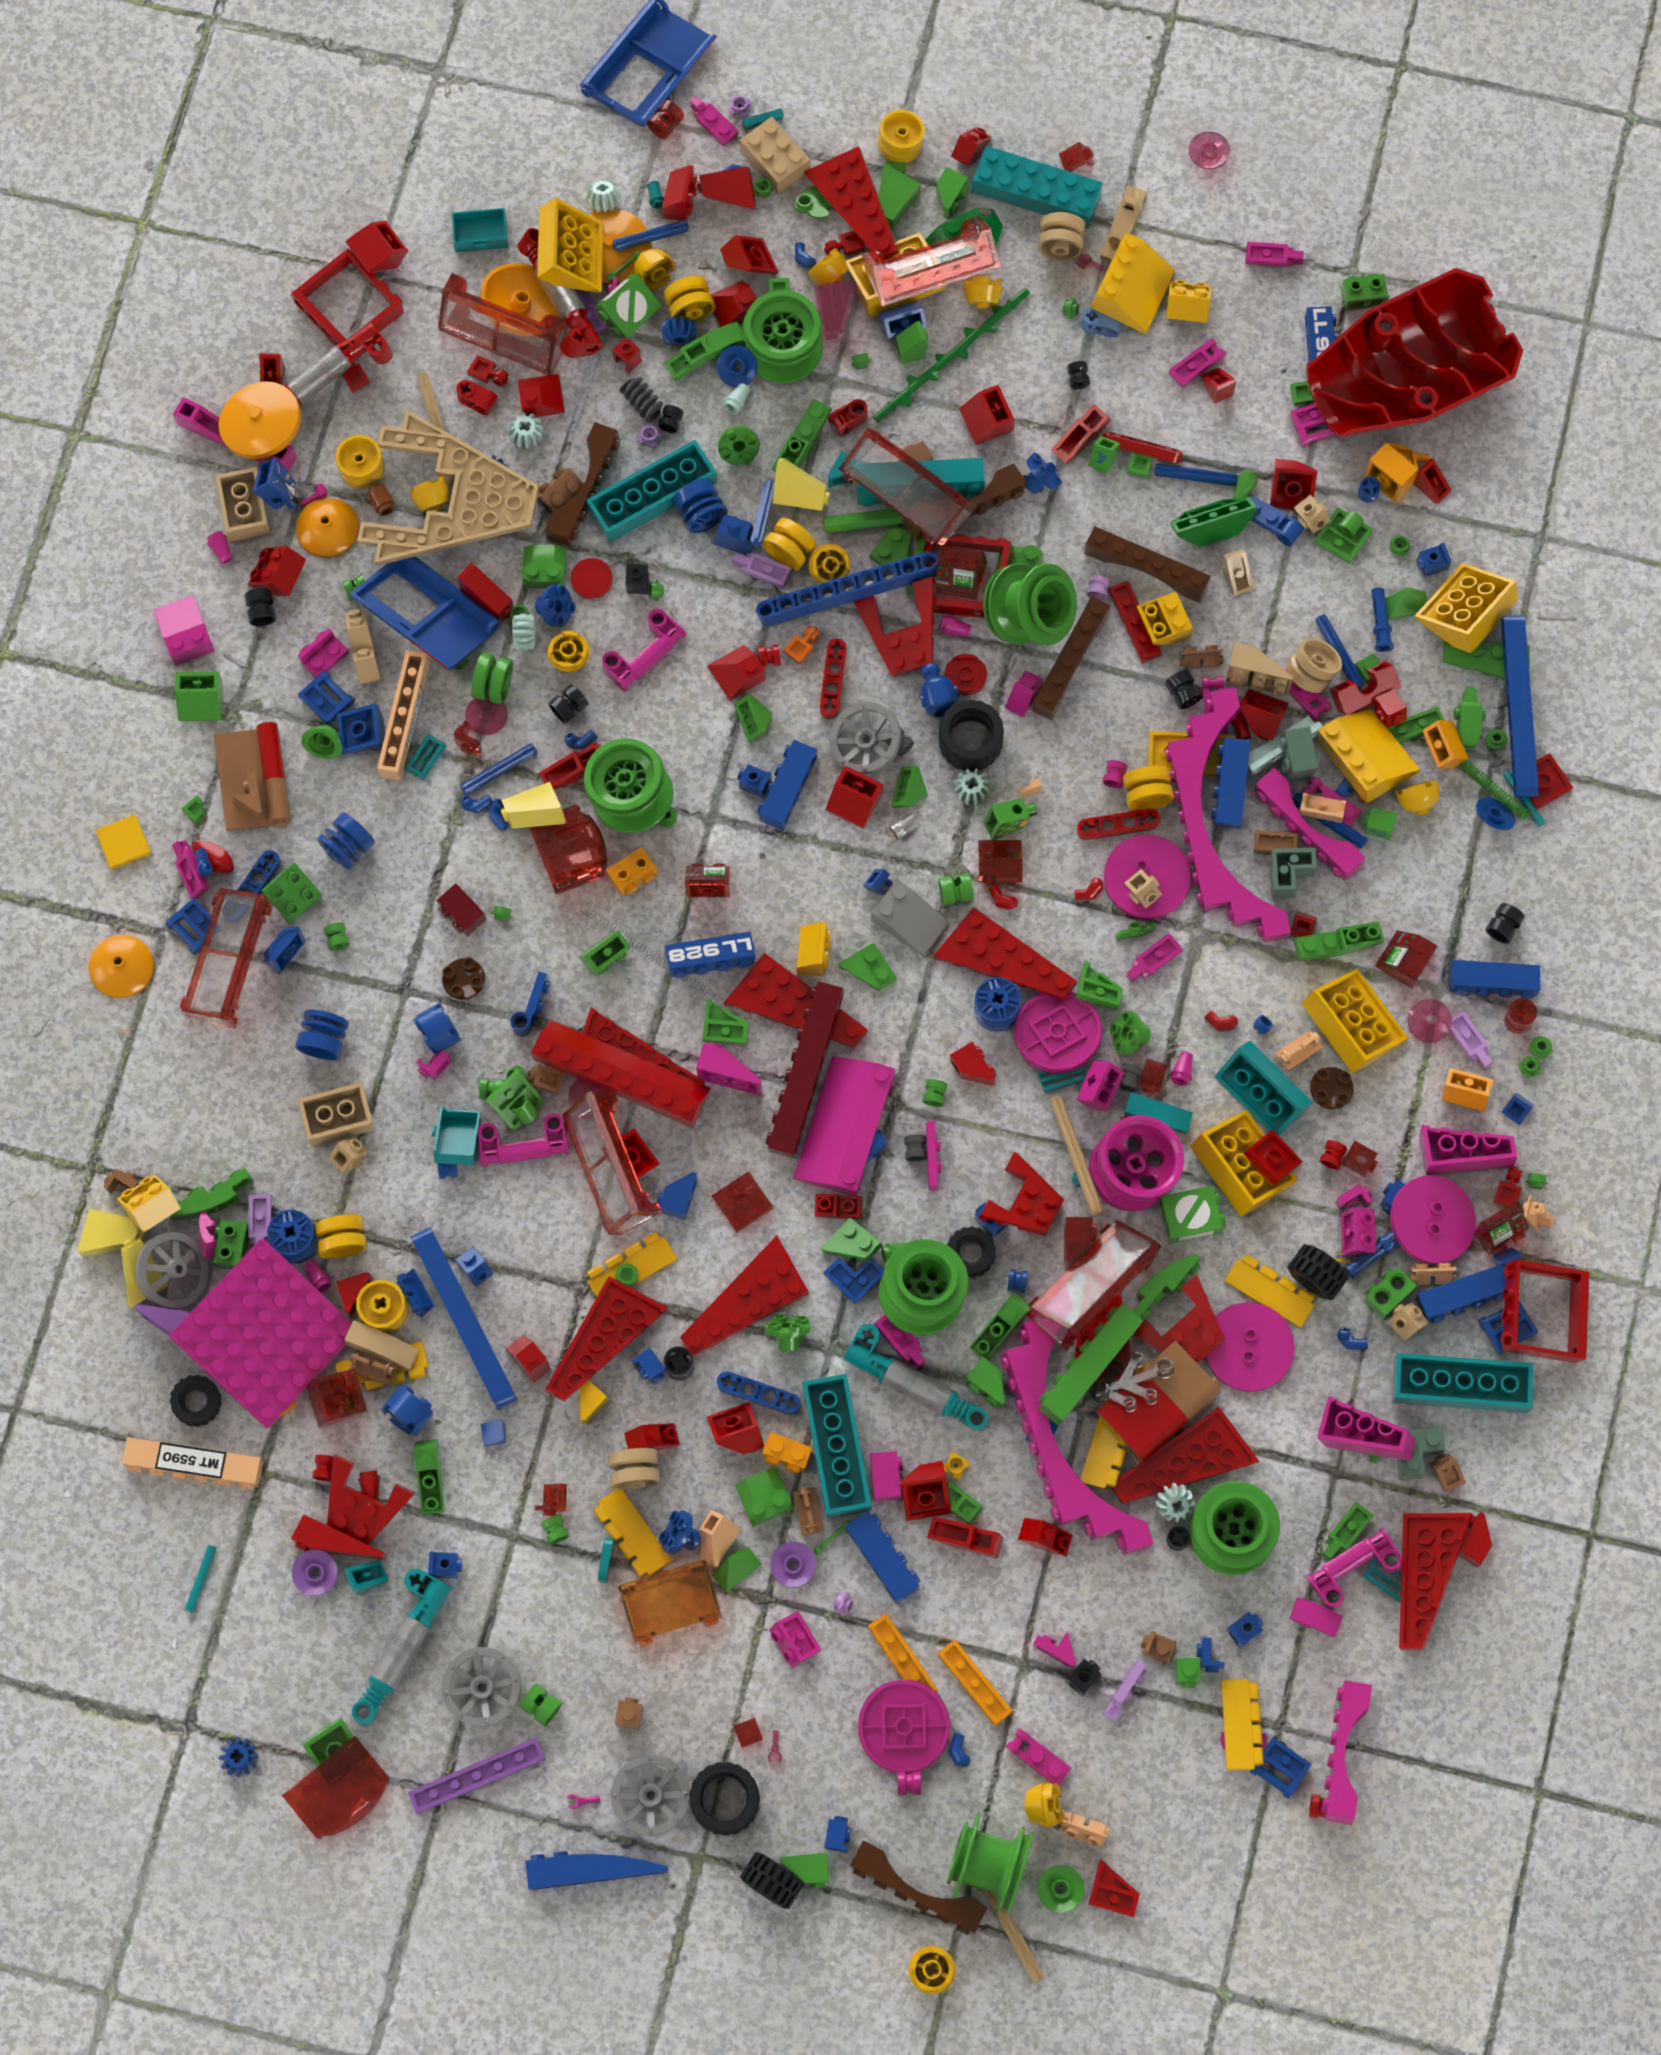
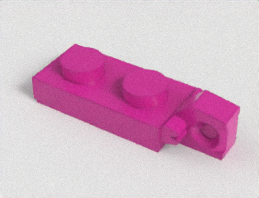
M697 96L690 101V107L695 111L696 121L722 146L727 145L739 134V130L712 104L708 102L704 104Z
M1247 242L1245 264L1279 267L1302 265L1304 251H1293V248L1288 247V244Z
M176 841L172 845L177 856L175 865L190 898L197 900L209 889L205 877L201 876L197 871L198 861L188 842Z
M1168 933L1136 957L1132 963L1133 968L1127 972L1126 977L1132 983L1140 976L1143 979L1151 976L1182 953L1183 948Z
M886 1315L874 1323V1326L879 1329L881 1335L905 1362L910 1360L916 1369L924 1365L925 1359L920 1354L922 1351L919 1346L920 1343L913 1334L896 1328Z

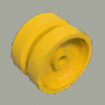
M902 109L885 115L881 121L877 143L881 155L886 160L889 159L893 162L910 163L915 160L921 153L925 132L923 121L913 112Z
M698 275L683 277L666 287L663 296L669 307L671 318L682 315V317H690V319L695 320V323L713 313L715 303L709 293L710 289L704 277Z
M353 435L344 439L336 450L335 458L339 473L343 481L350 487L367 489L382 479L385 463L381 449L372 438L364 435Z
M781 518L773 527L774 532H770L765 537L762 545L766 552L778 563L798 571L806 562L805 556H810L817 548V543L802 526L790 519Z
M1151 765L1140 767L1127 772L1123 776L1124 790L1129 792L1126 794V800L1130 810L1158 809L1174 801L1173 787L1169 785L1171 781L1170 772L1165 766Z
M345 1214L328 1217L316 1222L314 1225L315 1235L318 1239H321L317 1244L319 1256L326 1259H336L353 1256L367 1250L366 1236L361 1234L365 1228L363 1217L356 1214Z
M375 1280L360 1290L356 1299V1309L363 1324L390 1334L397 1331L408 1317L409 1306L402 1290L395 1283L388 1280Z

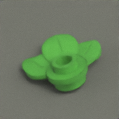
M815 186L807 188L803 194L797 197L794 203L795 209L798 212L808 213L813 218L828 217V209L832 207Z

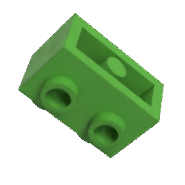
M1373 273L1364 277L1350 276L1343 279L1341 292L1345 311L1373 308L1388 301L1389 295L1384 274L1378 275Z
M617 930L609 933L578 957L590 974L598 973L600 975L610 968L609 964L613 961L618 962L627 955L625 952L631 949L620 931Z
M221 1220L220 1226H216L215 1239H217L216 1248H214V1258H211L216 1268L231 1270L246 1254L249 1239L247 1223Z

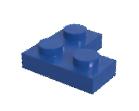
M839 1257L823 1272V1275L856 1305L882 1279L884 1269L871 1258L854 1272Z

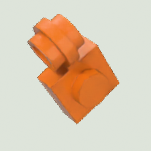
M808 626L803 633L804 638L802 639L796 634L783 649V652L800 665L813 650V646L809 642L815 643L821 635L819 629L815 626Z

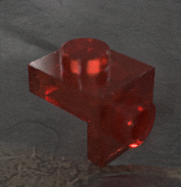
M1080 142L1059 153L1062 165L1066 171L1072 172L1084 164L1094 165L1092 159L1094 154L1091 148Z
M465 720L454 732L456 745L467 755L474 754L478 757L482 751L481 743L468 736L471 727L470 723Z
M1149 1058L1146 1059L1139 1087L1143 1088L1142 1091L1149 1094L1160 1093L1168 1064Z
M544 1484L543 1505L535 1506V1511H542L543 1516H555L557 1512H566L567 1484Z

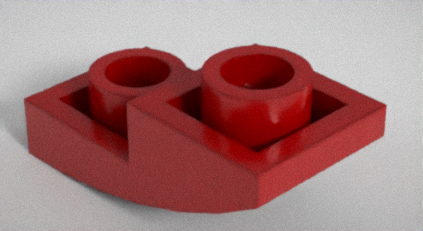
M816 1194V1217L862 1219V1196Z

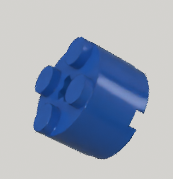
M440 1003L418 1014L413 1019L418 1030H421L425 1036L423 1038L425 1043L434 1054H439L442 1050H446L461 1041L458 1031L450 1017L444 1013L443 1010L445 1009Z
M404 1384L401 1388L398 1387L381 1408V1411L384 1415L389 1413L392 1416L390 1421L408 1435L413 1432V1437H417L433 1417V1411L430 1409L432 1405L423 1397L418 1399L413 1395L414 1391Z

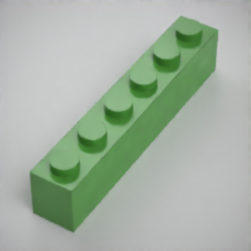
M1123 1303L1118 1309L1114 1306L1106 1315L1109 1320L1105 1325L1100 1323L1093 1331L1095 1335L1093 1340L1090 1342L1087 1339L1079 1349L1082 1352L1078 1358L1073 1356L1066 1365L1068 1371L1064 1375L1060 1373L1052 1382L1055 1387L1051 1392L1046 1390L1039 1398L1041 1404L1037 1409L1057 1426L1063 1422L1144 1321Z

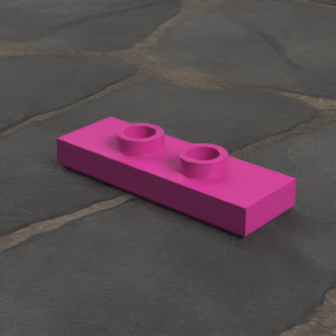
M927 1121L928 1189L930 1191H937V1173H941V1160H937L936 1152H940V1139H936L935 1121Z

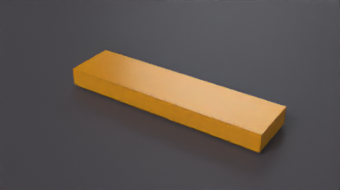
M887 1613L868 1625L869 1630L902 1679L918 1681L932 1688L935 1692L938 1691Z
M953 1640L937 1653L939 1658L995 1727L1013 1713V1710L956 1640Z

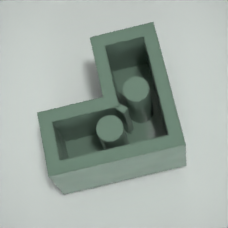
M1304 727L1285 730L1281 738H1279L1281 751L1284 750L1285 758L1282 760V764H1280V773L1289 782L1311 779L1318 770L1311 728Z
M1279 848L1271 850L1269 859L1272 898H1294L1296 892L1295 877H1314L1317 869L1316 848Z
M1442 1427L1408 1430L1416 1441L1411 1461L1397 1459L1399 1480L1423 1478L1425 1475L1423 1456L1440 1455L1445 1450Z

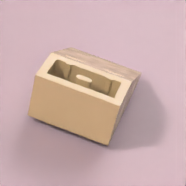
M1235 642L1226 682H1230L1234 686H1248L1255 691H1270L1277 696H1288L1293 676L1257 647Z

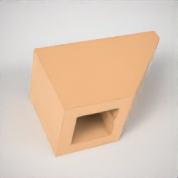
M713 1510L709 1512L699 1528V1535L701 1537L700 1555L702 1561L717 1568L741 1529L724 1515Z

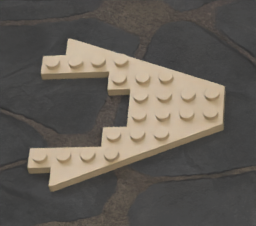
M409 410L405 411L402 428L381 425L378 439L379 448L437 455L436 475L454 477L455 481L448 513L427 510L423 530L361 521L357 542L361 545L377 547L374 559L375 565L387 564L532 528L539 485Z

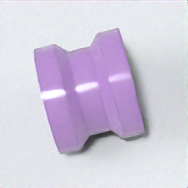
M1102 576L1090 577L1088 582L1090 588L1087 590V596L1089 598L1093 596L1099 600L1107 599L1108 592L1106 590L1109 587L1110 580Z

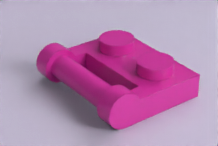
M1315 404L1290 412L1302 447L1335 435L1337 437L1330 428L1306 434L1305 430L1326 424Z

